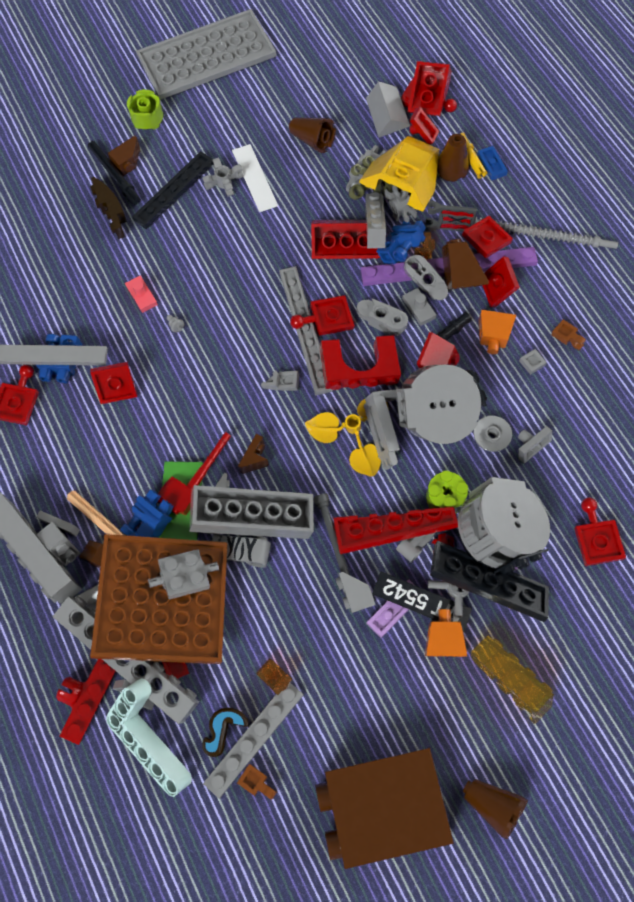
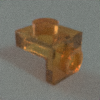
M431 232L423 233L425 236V240L422 242L423 248H415L414 255H421L426 260L431 259L432 251L435 249V240L431 239Z
M271 658L256 673L277 695L284 691L292 680Z

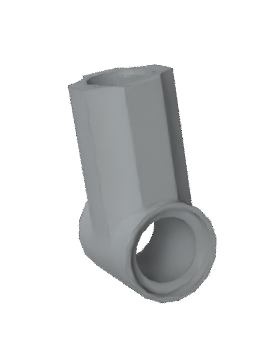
M436 533L402 540L396 550L412 563Z

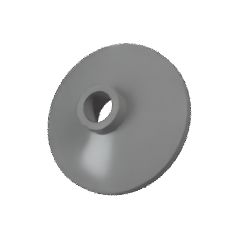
M498 416L483 417L477 422L473 432L476 443L482 449L491 452L505 449L512 439L510 425ZM493 434L495 438H490L488 435Z

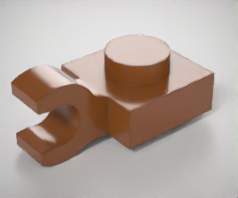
M564 319L551 334L565 345L570 341L577 350H580L586 341L584 337L576 334L578 328Z
M251 764L247 766L237 784L254 796L260 791L269 799H273L277 793L264 783L268 777Z

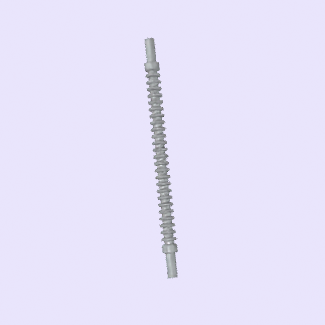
M475 217L474 224L481 221L482 218L477 219ZM495 220L508 233L512 231L513 234L517 232L518 235L523 233V236L525 234L527 236L532 235V237L536 235L538 238L542 236L543 239L547 237L548 240L552 238L553 241L557 239V241L562 240V242H565L566 240L567 243L572 241L573 244L577 242L578 245L582 243V245H592V247L596 248L602 246L617 249L618 242L603 240L598 236H594V238L591 235L587 237V235L582 236V234H579L578 236L577 233L572 235L571 232L567 234L566 231L562 233L561 230L559 232L557 230L552 231V229L547 231V228L542 230L541 227L539 229L536 226L532 228V226L527 227V225H524L523 227L522 224L517 226V223L512 225L511 222L507 224V222L502 223V221L497 222Z

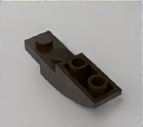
M92 177L93 185H90L93 196H97L94 199L97 208H101L103 215L106 214L108 220H112V223H109L112 233H116L118 239L125 238L121 224L126 223L127 220L120 202L107 185L99 179Z

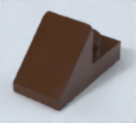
M256 434L238 465L240 473L245 474L269 466L268 460L260 456L265 449L263 436Z

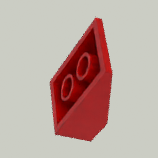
M417 61L408 113H414L416 108L421 107L426 115L441 116L452 73L449 64Z

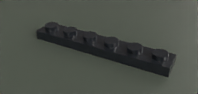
M200 151L132 216L133 220L147 229L214 164L213 159Z

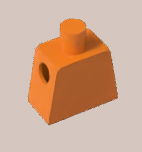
M481 310L478 321L479 339L481 345L488 346L487 352L489 354H497L499 347L506 348L516 318L515 314Z
M439 609V622L429 623L425 656L466 657L467 651L461 622H451L450 609Z

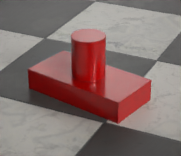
M421 107L416 108L409 120L412 124L410 126V133L412 135L420 134L427 144H433L439 130Z

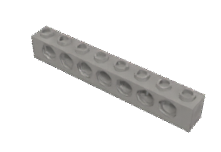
M78 596L76 598L67 597L52 617L91 649L96 610H90L86 607L87 602ZM80 613L84 616L82 623H79L77 619ZM102 659L131 684L141 678L147 680L151 686V695L148 699L177 724L184 723L199 703L196 699L197 695L188 688L185 690L180 686V680L173 675L168 676L164 672L165 668L156 661L153 663L152 661L130 660L126 663L124 660ZM141 665L146 667V674L144 676L139 674ZM157 678L162 681V688L160 690L155 687V680ZM173 691L176 692L179 697L178 702L176 704L173 703L170 698L171 693Z

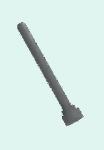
M328 494L317 495L313 498L315 506L321 510L340 572L350 575L344 555L339 552L336 531L328 509L330 502Z

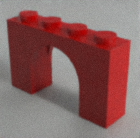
M394 335L375 338L373 347L376 365L366 371H357L346 365L342 358L340 339L321 341L320 356L325 389L338 390L344 387L354 389L359 386L375 387L382 384L391 386L398 383L401 371Z

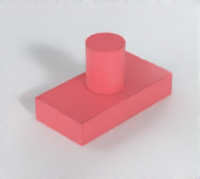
M141 275L125 283L142 313L158 305Z

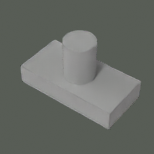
M418 288L402 295V300L420 326L436 319V313L427 302L426 296Z
M546 426L535 436L527 430L521 431L518 439L524 445L519 448V460L525 464L552 441V430Z
M41 510L36 517L46 524L53 522L61 531L76 537L80 531L75 525Z

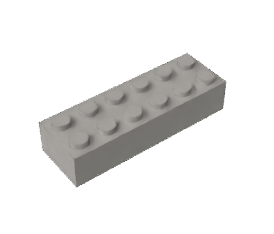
M194 485L191 492L189 532L309 539L314 532L313 494Z
M0 493V538L6 541L7 548L13 554H16L18 562L25 569L27 568L30 572L29 576L36 584L38 583L42 587L41 591L48 599L50 598L54 603L58 601L62 604L67 597H74L82 588L62 563L44 546L36 536L38 533L17 507Z

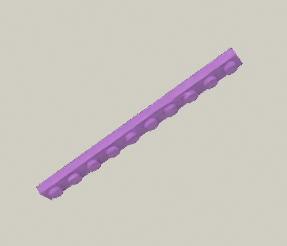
M534 247L497 251L486 259L480 253L474 254L483 272H486L503 256L509 257L512 268L536 266L538 263ZM443 258L427 259V262L430 263L440 277H444ZM404 262L361 267L360 269L363 286L411 281L412 279L404 271ZM416 263L411 265L414 270L418 267ZM425 274L423 279L431 278V276Z

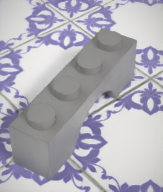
M372 192L365 195L367 248H385L386 223L383 194Z

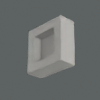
M536 349L522 356L519 360L530 375L543 368L547 363Z

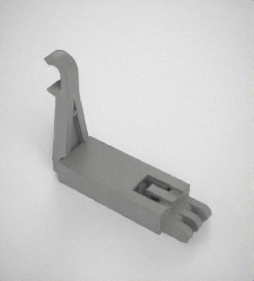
M396 390L372 392L365 398L366 403L364 404L378 457L385 470L398 463L396 452L400 450L386 402L397 400Z

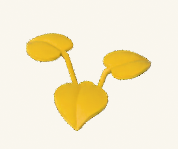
M365 399L357 407L359 416L355 414L348 415L345 423L343 422L340 427H338L339 420L337 416L329 412L320 413L305 422L310 435L321 443L334 442L338 436L337 431H341L343 428H346L349 433L355 434L360 449H355L350 454L349 462L354 471L370 477L377 474L381 460L378 457L376 446L367 444L363 447L359 436L361 422L368 420L364 409Z

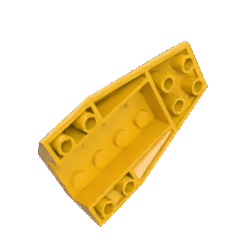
M407 136L374 160L359 183L374 190L381 180L399 187L401 190L411 193L407 205L424 212L435 192L440 149L414 137Z

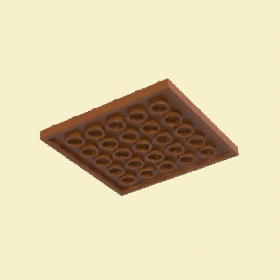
M104 534L90 657L94 659L221 664L228 542ZM198 549L205 565L217 562L219 570L207 573L210 588L207 590L168 599L167 592L162 585L149 587L148 579L160 576L158 559Z

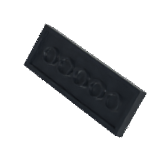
M440 541L436 542L430 576L542 622L548 619L549 586L513 571L504 574L503 571L494 574V571L500 568L490 567L481 561H477L469 553Z

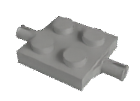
M197 549L158 559L160 576L148 579L150 588L162 585L167 592L168 599H173L209 589L210 584L207 573L219 570L217 562L205 565Z

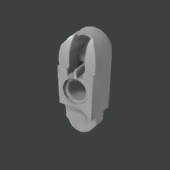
M413 255L406 259L403 266L405 273L433 300H443L447 297L448 287L445 281L424 257ZM413 263H416L418 266L416 270L411 267ZM425 274L431 276L432 280L430 284H426L424 282L423 278Z
M373 298L372 301L367 299L357 304V314L359 317L368 321V325L385 334L398 336L407 328L408 316L402 310Z

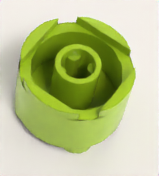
M143 89L136 91L134 96L131 95L128 98L127 108L135 128L157 129L163 119V111L158 95L156 96L151 90Z
M447 470L435 475L431 479L426 493L428 507L430 509L454 507L455 513H458L466 501L468 485L461 476Z

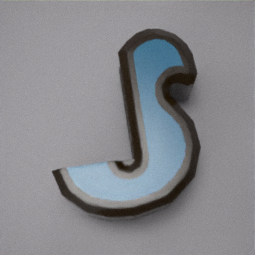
M221 708L214 712L209 721L212 738L205 737L202 742V749L206 755L218 757L223 754L229 724L249 728V720L244 713L234 708Z

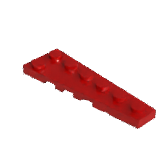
M454 507L411 510L403 514L389 512V515L381 516L369 514V517L358 518L357 515L333 518L340 554L458 528Z

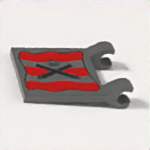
M429 201L428 206L433 208H428V214L433 215L439 212L440 214L438 222L433 218L426 219V224H431L425 226L426 231L436 229L464 231L474 224L477 208L440 205L436 201Z

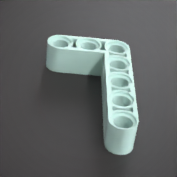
M141 678L122 690L107 714L106 721L111 730L169 796L175 797L191 784L192 777L184 765L138 714L151 695L150 684L147 680Z

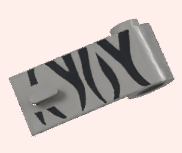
M213 535L212 541L228 542L227 560L246 562L251 566L260 568L266 567L271 547L268 538L263 536L245 538Z

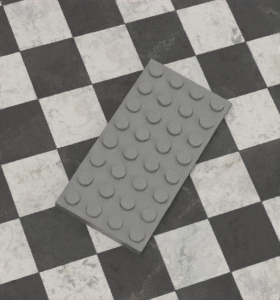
M252 9L136 51L137 57L160 100L277 56L275 48Z

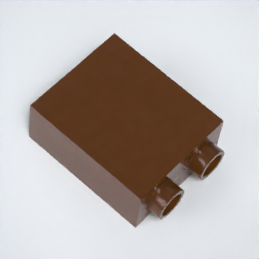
M430 748L325 772L327 782L315 784L320 812L333 810L336 829L325 831L330 861L343 858L345 869L454 844Z

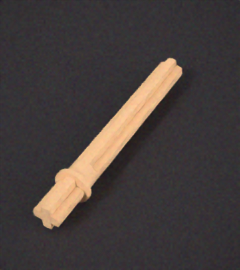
M72 490L67 494V500L106 534L125 535L76 491Z

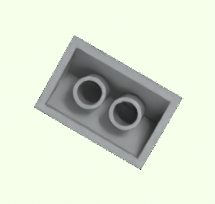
M378 81L366 97L378 137L380 138L410 127L397 87Z

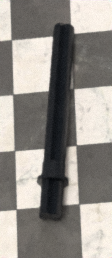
M92 140L88 143V148L119 185L122 194L128 197L134 205H137L141 199L136 194L134 186L125 180L97 143Z

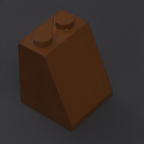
M461 239L446 242V245L442 247L445 284L448 290L489 284L485 273L467 242H461Z

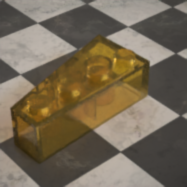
M487 636L470 652L471 659L491 680L496 678L498 680L496 682L498 687L505 694H511L516 703L515 705L521 711L527 710L532 715L530 720L536 724L552 708L553 690L545 682L540 683L535 678L536 675L528 667L524 668L519 664V659L510 652L508 654L503 649L504 647L499 640Z

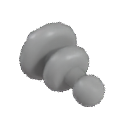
M168 315L167 320L169 321L171 331L175 333L182 331L184 321Z

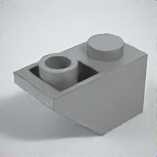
M53 522L36 534L44 546L64 566L73 562L81 554Z
M344 572L337 573L338 578L335 579L339 590L343 589L345 597L342 600L346 610L349 609L353 613L376 605L368 584Z

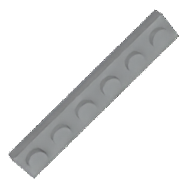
M289 681L283 685L203 783L219 799L304 696Z

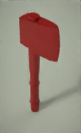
M226 432L223 434L187 486L172 476L158 494L161 495V498L157 503L160 504L164 499L174 506L171 512L176 515L180 513L186 516L191 507L193 486L200 484L231 436Z

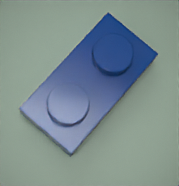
M494 146L478 151L477 156L491 181L507 176L508 171Z

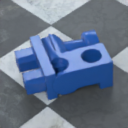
M403 221L401 225L393 226V232H390L386 237L385 248H378L376 250L384 264H396L398 261L404 262L408 257L407 251L411 247H418L419 243L425 240L423 232L426 227L422 221H416L414 225Z
M55 334L46 335L45 342L48 345L82 346L78 336L61 335L59 337ZM36 365L39 369V378L45 382L51 381L52 374L57 375L56 380L58 382L68 383L70 376H74V369L76 368V365Z
M150 489L145 497L140 495L137 497V502L132 506L134 515L129 524L125 523L120 530L127 536L159 538L167 523H170L173 519L169 514L174 506L164 499L157 506L156 503L161 498V495ZM142 521L143 523H142V524L140 525V527L136 530L135 528H136V527L139 525V523Z

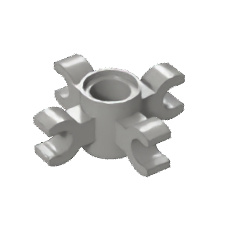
M219 157L213 159L215 175H207L202 178L206 190L217 185L219 188L225 189L228 197L234 195L231 179H239L244 176L241 165L238 164L229 169L221 164Z
M394 185L392 186V193L385 189L384 195L390 200L389 206L397 222L401 215H403V219L407 223L409 222L408 215L417 218V211L407 205L410 198L409 192L403 190L398 192V188Z

